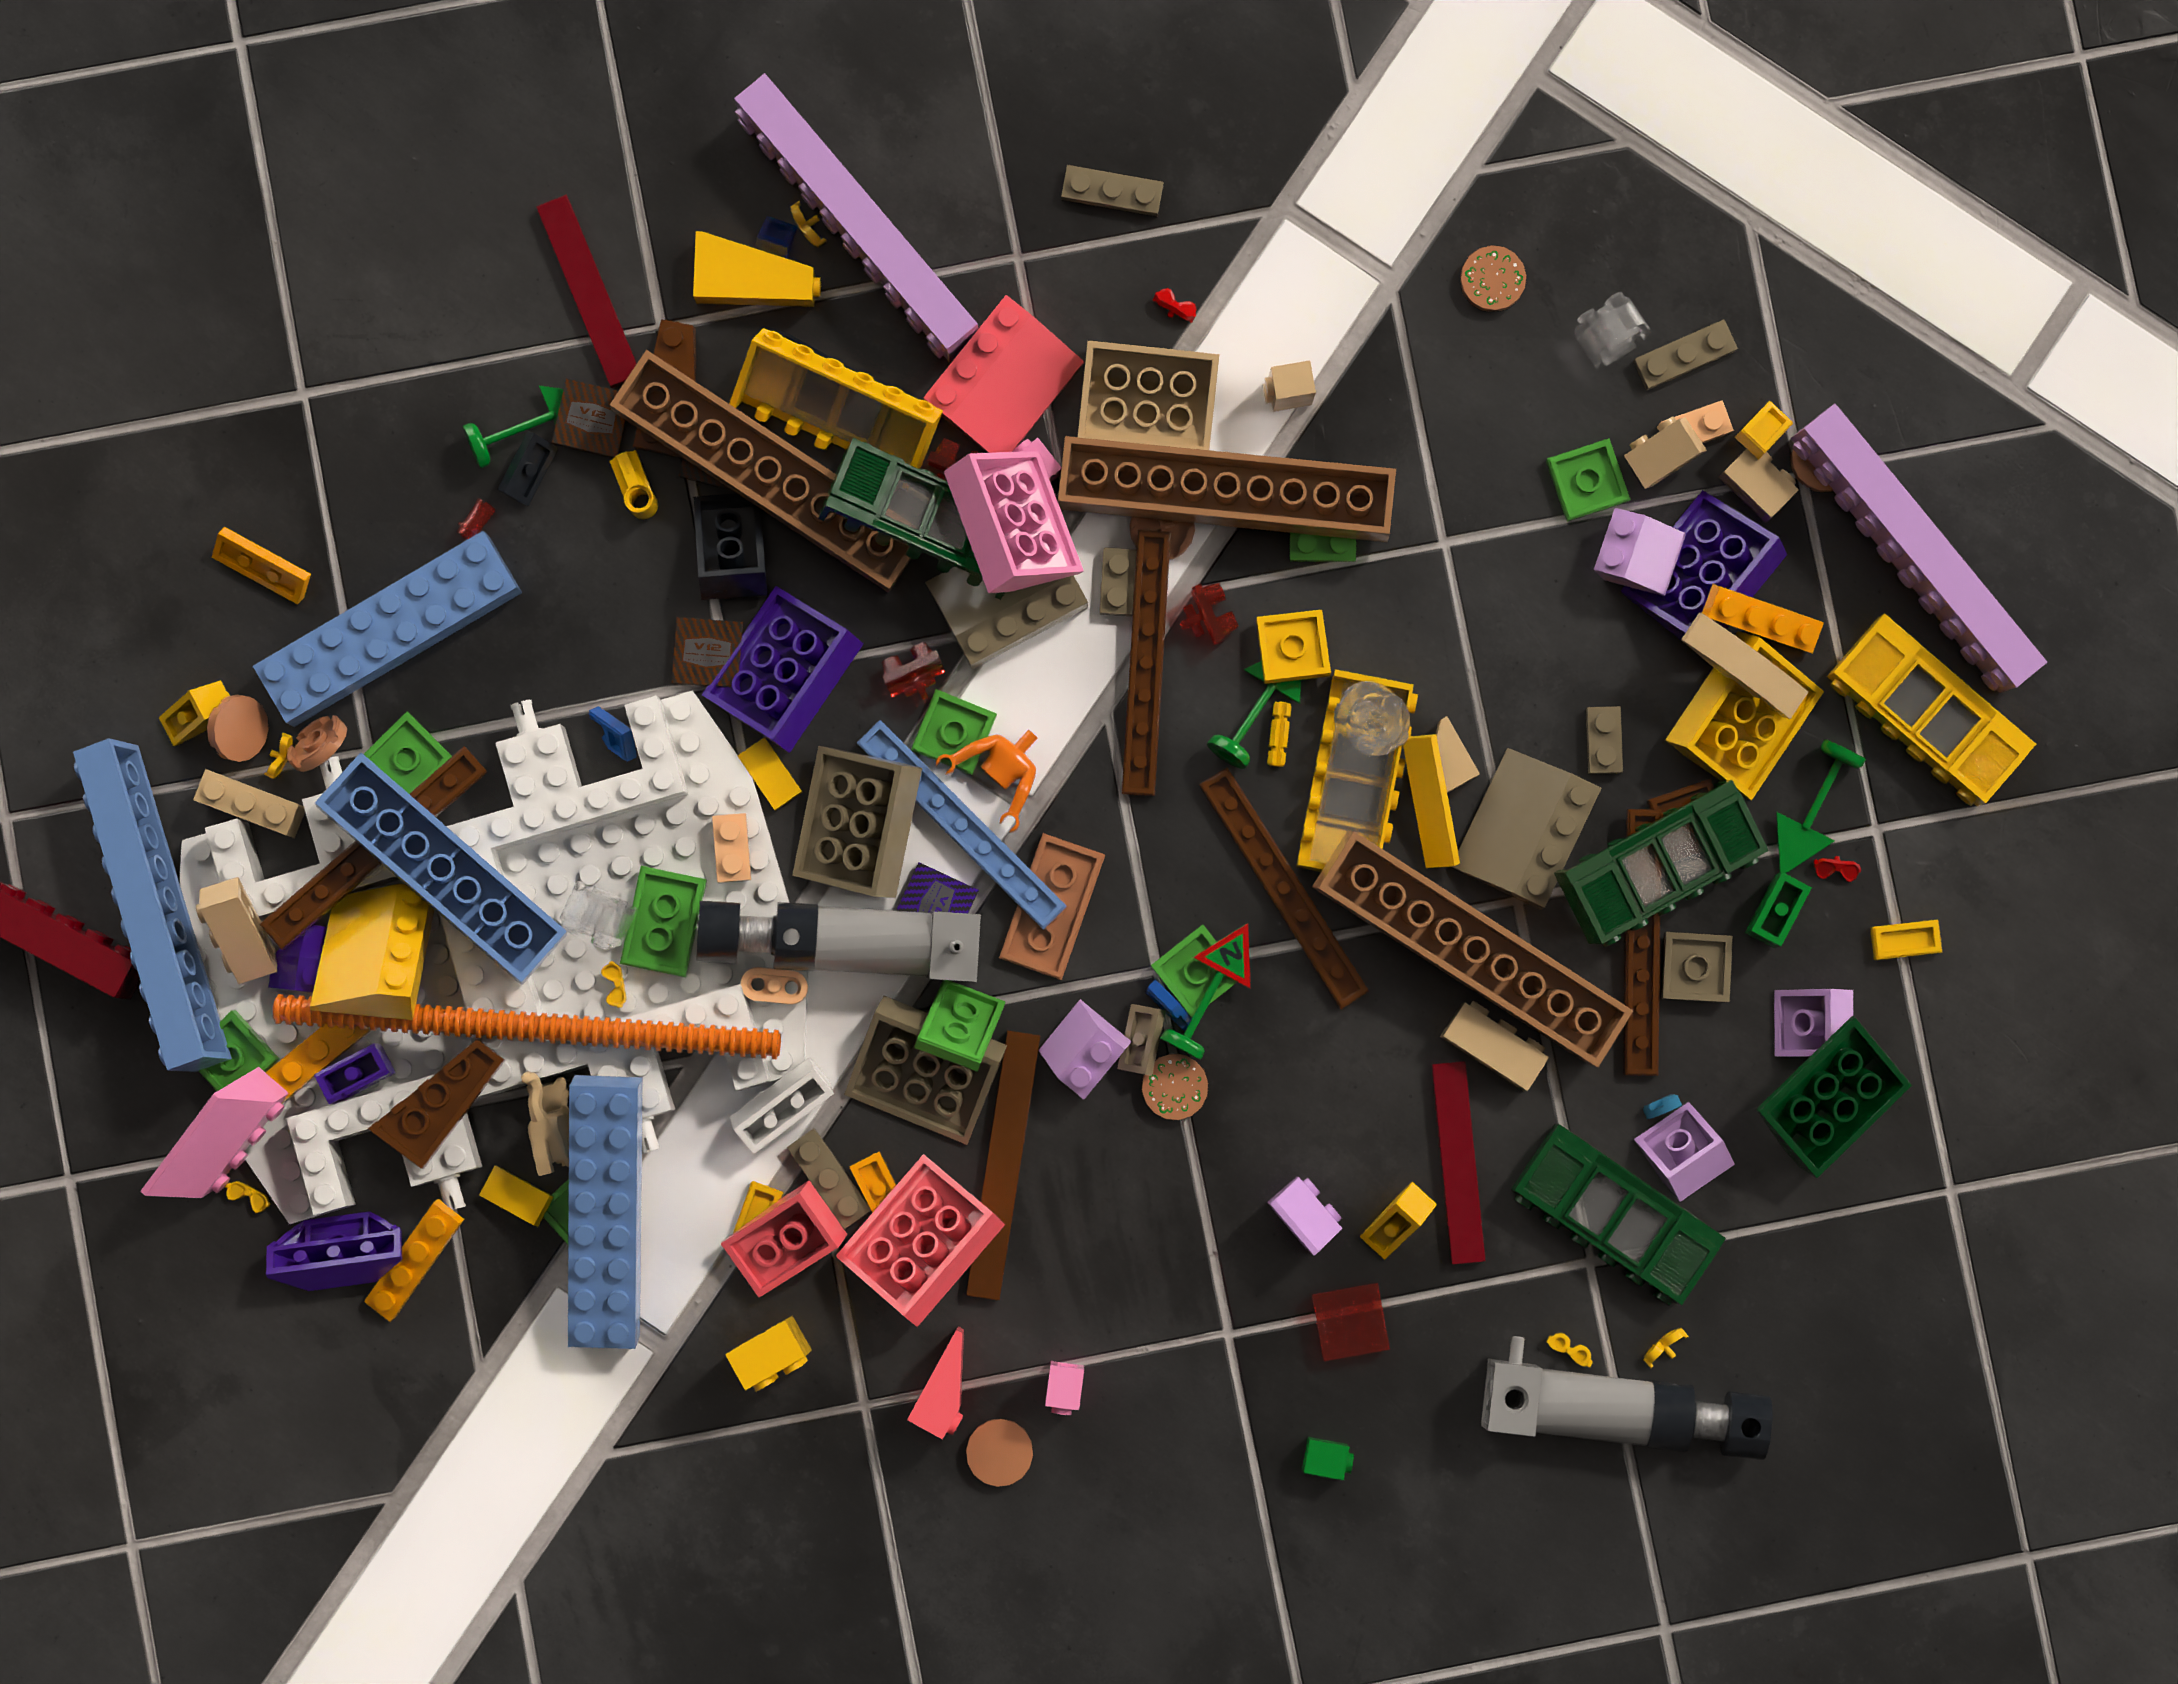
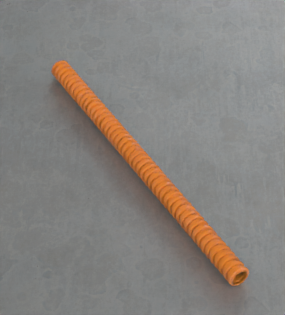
M278 994L273 1004V1019L275 1023L281 1024L285 1021L287 1025H292L293 1022H296L297 1025L302 1026L305 1022L307 1026H313L314 1023H317L318 1027H324L327 1024L329 1028H334L335 1025H338L342 1029L347 1025L349 1029H355L356 1026H359L360 1030H366L367 1027H370L371 1031H376L377 1028H380L384 1032L389 1028L392 1032H397L398 1029H401L402 1033H408L409 1030H412L413 1034L423 1031V1034L429 1035L431 1031L434 1035H440L441 1032H444L445 1036H450L451 1033H454L455 1037H461L462 1034H465L468 1038H471L473 1034L476 1035V1038H482L483 1035H486L487 1039L497 1036L498 1040H503L504 1037H507L510 1041H513L514 1038H518V1041H524L525 1038H528L529 1042L539 1039L540 1043L550 1040L552 1044H555L556 1041H560L561 1044H566L567 1041H570L571 1045H577V1042H581L582 1046L592 1043L594 1047L602 1044L603 1047L607 1048L609 1044H612L614 1048L624 1045V1049L634 1046L636 1050L645 1047V1050L649 1051L651 1047H654L656 1051L666 1048L667 1052H672V1049H676L678 1053L687 1050V1053L691 1054L693 1050H696L698 1054L708 1051L709 1055L719 1052L720 1056L729 1053L733 1057L738 1053L740 1057L750 1054L751 1058L761 1055L762 1059L772 1056V1059L775 1060L780 1055L781 1033L776 1029L772 1033L769 1032V1029H763V1032H758V1028L748 1031L747 1027L737 1030L735 1026H732L730 1030L726 1026L716 1029V1025L706 1028L705 1024L695 1027L693 1023H690L688 1027L684 1023L674 1026V1022L664 1025L663 1021L653 1024L651 1020H648L647 1023H643L642 1020L632 1023L631 1019H626L625 1022H622L621 1018L611 1021L609 1017H605V1020H600V1017H594V1020H590L589 1016L579 1019L578 1015L569 1018L567 1014H563L562 1017H558V1014H552L551 1017H548L547 1013L537 1016L536 1012H531L530 1015H527L525 1011H521L520 1014H516V1011H510L509 1014H506L505 1010L495 1013L494 1009H489L488 1012H485L483 1008L474 1011L473 1008L469 1007L467 1011H464L463 1007H457L456 1010H453L452 1006H447L446 1009H443L441 1005H436L435 1008H432L431 1005L427 1004L424 1008L421 1007V1004H416L413 1020L312 1011L310 1010L312 996L306 999L305 996L299 995L297 999L294 995H288L285 998L284 994Z

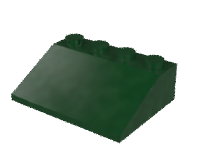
M1851 1016L1756 1110L1778 1143L1800 1168L1818 1178L1912 1084L1856 1017Z

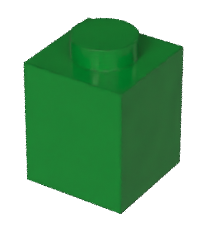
M1308 1437L1302 1471L1307 1474L1344 1480L1345 1473H1351L1354 1453H1349L1350 1447L1348 1444Z

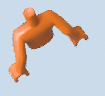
M1029 729L1015 744L1002 735L988 736L966 745L952 755H940L935 765L937 767L944 759L950 760L952 766L945 775H951L956 765L975 755L990 751L988 757L980 766L986 774L1005 790L1016 780L1021 779L1008 812L1004 813L1000 818V824L1007 817L1015 818L1016 825L1009 831V833H1013L1019 828L1020 821L1018 816L1030 793L1036 775V767L1025 752L1038 738Z

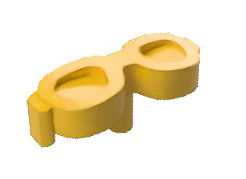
M799 200L790 206L792 216L806 239L812 245L819 247L827 242V240L821 239L810 226L820 220L815 215L806 221L799 208L801 206Z
M1682 1328L1668 1332L1652 1345L1646 1352L1643 1360L1652 1368V1363L1663 1351H1665L1670 1359L1674 1358L1676 1354L1669 1345L1682 1337L1687 1338L1689 1336Z
M1556 1333L1547 1338L1546 1342L1552 1349L1562 1353L1567 1352L1577 1364L1591 1367L1593 1363L1591 1352L1586 1346L1576 1345L1573 1348L1570 1347V1339L1564 1333Z

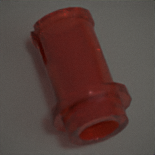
M479 498L465 520L458 523L459 529L457 533L467 540L480 533L489 518L496 511L487 502L483 503L484 501Z

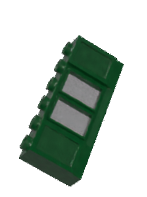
M853 438L843 455L818 519L824 521L828 513L832 511L847 518L844 527L848 531L856 532L860 525L866 526L878 532L875 541L879 545L886 546L891 538L908 545L907 557L918 559L921 553L924 552L939 559L936 566L938 571L948 573L952 566L969 572L967 578L969 585L979 586L983 577L948 482L936 477L929 470L913 467L905 463L900 457L888 454L869 443ZM1006 592L996 593L995 598L1001 600Z
M1733 780L1718 781L1714 784L1715 789L1692 796L1690 798L1691 802L1665 811L1663 813L1664 817L1653 823H1645L1635 828L1636 832L1626 838L1609 842L1607 844L1608 848L1597 854H1589L1579 859L1580 863L1567 870L1554 872L1589 944H1602L1603 947L1617 942L1621 939V933L1628 929L1635 931L1649 923L1647 918L1656 913L1660 916L1674 910L1677 907L1675 902L1684 897L1686 900H1690L1701 895L1704 892L1702 887L1711 882L1716 885L1726 881L1732 876L1730 872L1739 867L1745 869L1756 864L1759 861L1758 857L1769 851Z
M1554 1124L1511 1188V1191L1517 1194L1514 1199L1530 1211L1535 1206L1545 1214L1542 1217L1544 1221L1558 1230L1562 1225L1573 1232L1569 1238L1585 1249L1589 1244L1600 1251L1597 1256L1613 1268L1618 1263L1627 1269L1628 1272L1625 1276L1642 1287L1646 1282L1656 1289L1653 1295L1668 1306L1672 1302L1680 1305L1684 1303L1726 1239L1560 1124Z

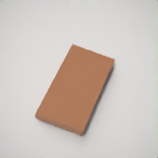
M1043 833L1030 870L1067 908L1043 930L1017 905L999 959L1062 980L1105 854Z

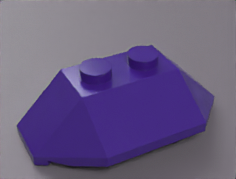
M312 925L285 950L279 948L275 952L277 972L270 974L268 988L313 993L327 931L326 926Z
M370 1211L303 1220L286 1232L277 1242L273 1241L267 1246L266 1276L268 1279L307 1291L376 1282L402 1260L401 1228L392 1225Z

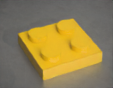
M1322 610L1256 617L1264 684L1329 677L1331 675Z

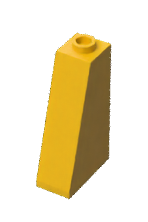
M696 231L693 297L696 303L814 307L815 297L821 296V277H815L813 267L709 233Z

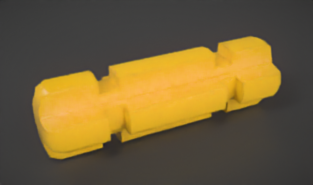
M1275 702L1273 705L1272 716L1275 717L1271 721L1269 740L1271 751L1268 752L1267 763L1270 766L1283 767L1285 765L1286 753L1284 749L1287 748L1290 724L1287 719L1290 718L1291 704L1287 702Z

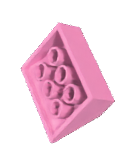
M1039 451L970 453L944 471L988 593L1012 592L1078 575L1083 572L1081 562Z
M259 1067L215 1092L140 1192L145 1196L203 1198L212 1191L215 1193L220 1192L230 1180L227 1176L232 1168L234 1170L237 1169L247 1158L248 1154L245 1150L250 1144L254 1146L266 1133L263 1127L267 1121L272 1122L283 1111L285 1106L281 1103L289 1093Z

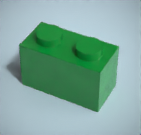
M1783 872L1775 874L1745 933L1772 948L1781 947L1812 887Z

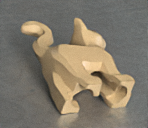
M527 1071L521 1076L522 1083L528 1085L526 1087L529 1093L528 1107L531 1121L527 1128L538 1176L554 1172L552 1165L554 1162L557 1164L562 1163V1166H569V1108L567 1106L569 1091L564 1077H559L555 1082L542 1085L536 1073Z

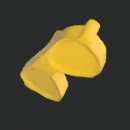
M282 732L279 752L275 750L270 752V756L277 759L269 766L264 775L275 779L281 773L287 762L288 748L293 745L291 735Z
M610 961L601 970L602 976L614 982L615 988L607 996L606 1003L610 1006L622 1008L627 1000L622 969L614 961Z
M234 1181L227 1183L225 1186L227 1188L226 1196L228 1200L234 1201L244 1196H249L252 1210L255 1213L263 1212L270 1206L269 1198L266 1194L242 1182Z

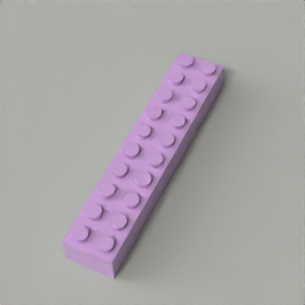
M764 73L734 98L737 105L735 113L739 118V124L748 135L753 133L757 135L756 138L760 142V149L770 160L773 158L778 160L777 163L781 167L780 172L791 185L795 182L799 185L798 187L802 192L800 195L812 210L816 207L819 208V212L823 217L822 221L832 234L837 232L841 234L840 237L844 241L843 246L854 259L860 257L863 260L864 271L875 284L880 281L884 285L885 296L896 309L900 306L903 307L907 316L906 320L914 331L918 334L921 331L925 333L928 340L927 345L939 359L944 356L948 362L952 361L978 330L977 322Z
M1836 404L1826 409L1790 438L1794 442L1793 449L1802 460L1808 459L1816 468L1814 470L1816 478L1824 486L1828 484L1831 486L1836 494L1834 498L1838 505L1844 511H1850L1857 519L1855 522L1860 532L1866 537H1872L1878 545L1876 549L1879 555L1886 562H1892L1899 570L1897 575L1901 582L1908 588L1913 587L1920 596L1918 601L1929 614L1934 613L1941 622L1939 626L1943 633L1949 639H1955L1962 647L1960 650L1962 656L1971 665H1977L1983 673L1981 676L1982 680L1991 690H1997L2001 693L2017 688L2047 663L2045 658Z

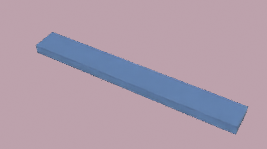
M881 720L857 742L869 756L922 768L916 803L1043 930L1067 908Z

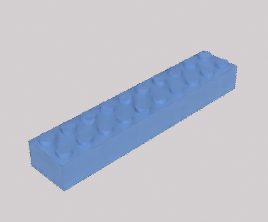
M108 738L74 751L73 754L76 761L74 763V770L83 784L85 791L83 795L84 804L88 811L91 812L93 818V834L101 845L104 855L102 857V865L112 882L111 895L114 903L119 907L122 916L121 929L130 943L132 950L130 953L131 963L138 971L140 977V993L148 1004L151 1014L149 1016V1024L159 1041L160 1048L158 1053L162 1064L166 1066L168 1071L197 1072L232 1059L229 1048L226 1046L227 1041L224 1031L219 1025V1014L139 746Z

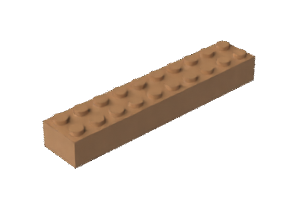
M648 350L642 355L610 403L612 412L886 592H890L911 558L906 556L908 545L892 538L888 545H879L875 541L878 532L863 525H860L856 532H850L844 527L847 518L830 511L824 521L819 520V514L836 475L835 473ZM887 509L885 516L918 530L917 527Z
M1065 436L1058 504L1061 510L1388 542L1396 469Z
M1347 831L1312 886L1318 892L1588 1065L1599 1067L1633 1010L1355 831Z

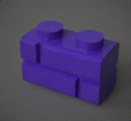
M373 1043L319 1071L314 1076L329 1104H336L375 1085L379 1080H384L396 1074L383 1046L380 1043Z

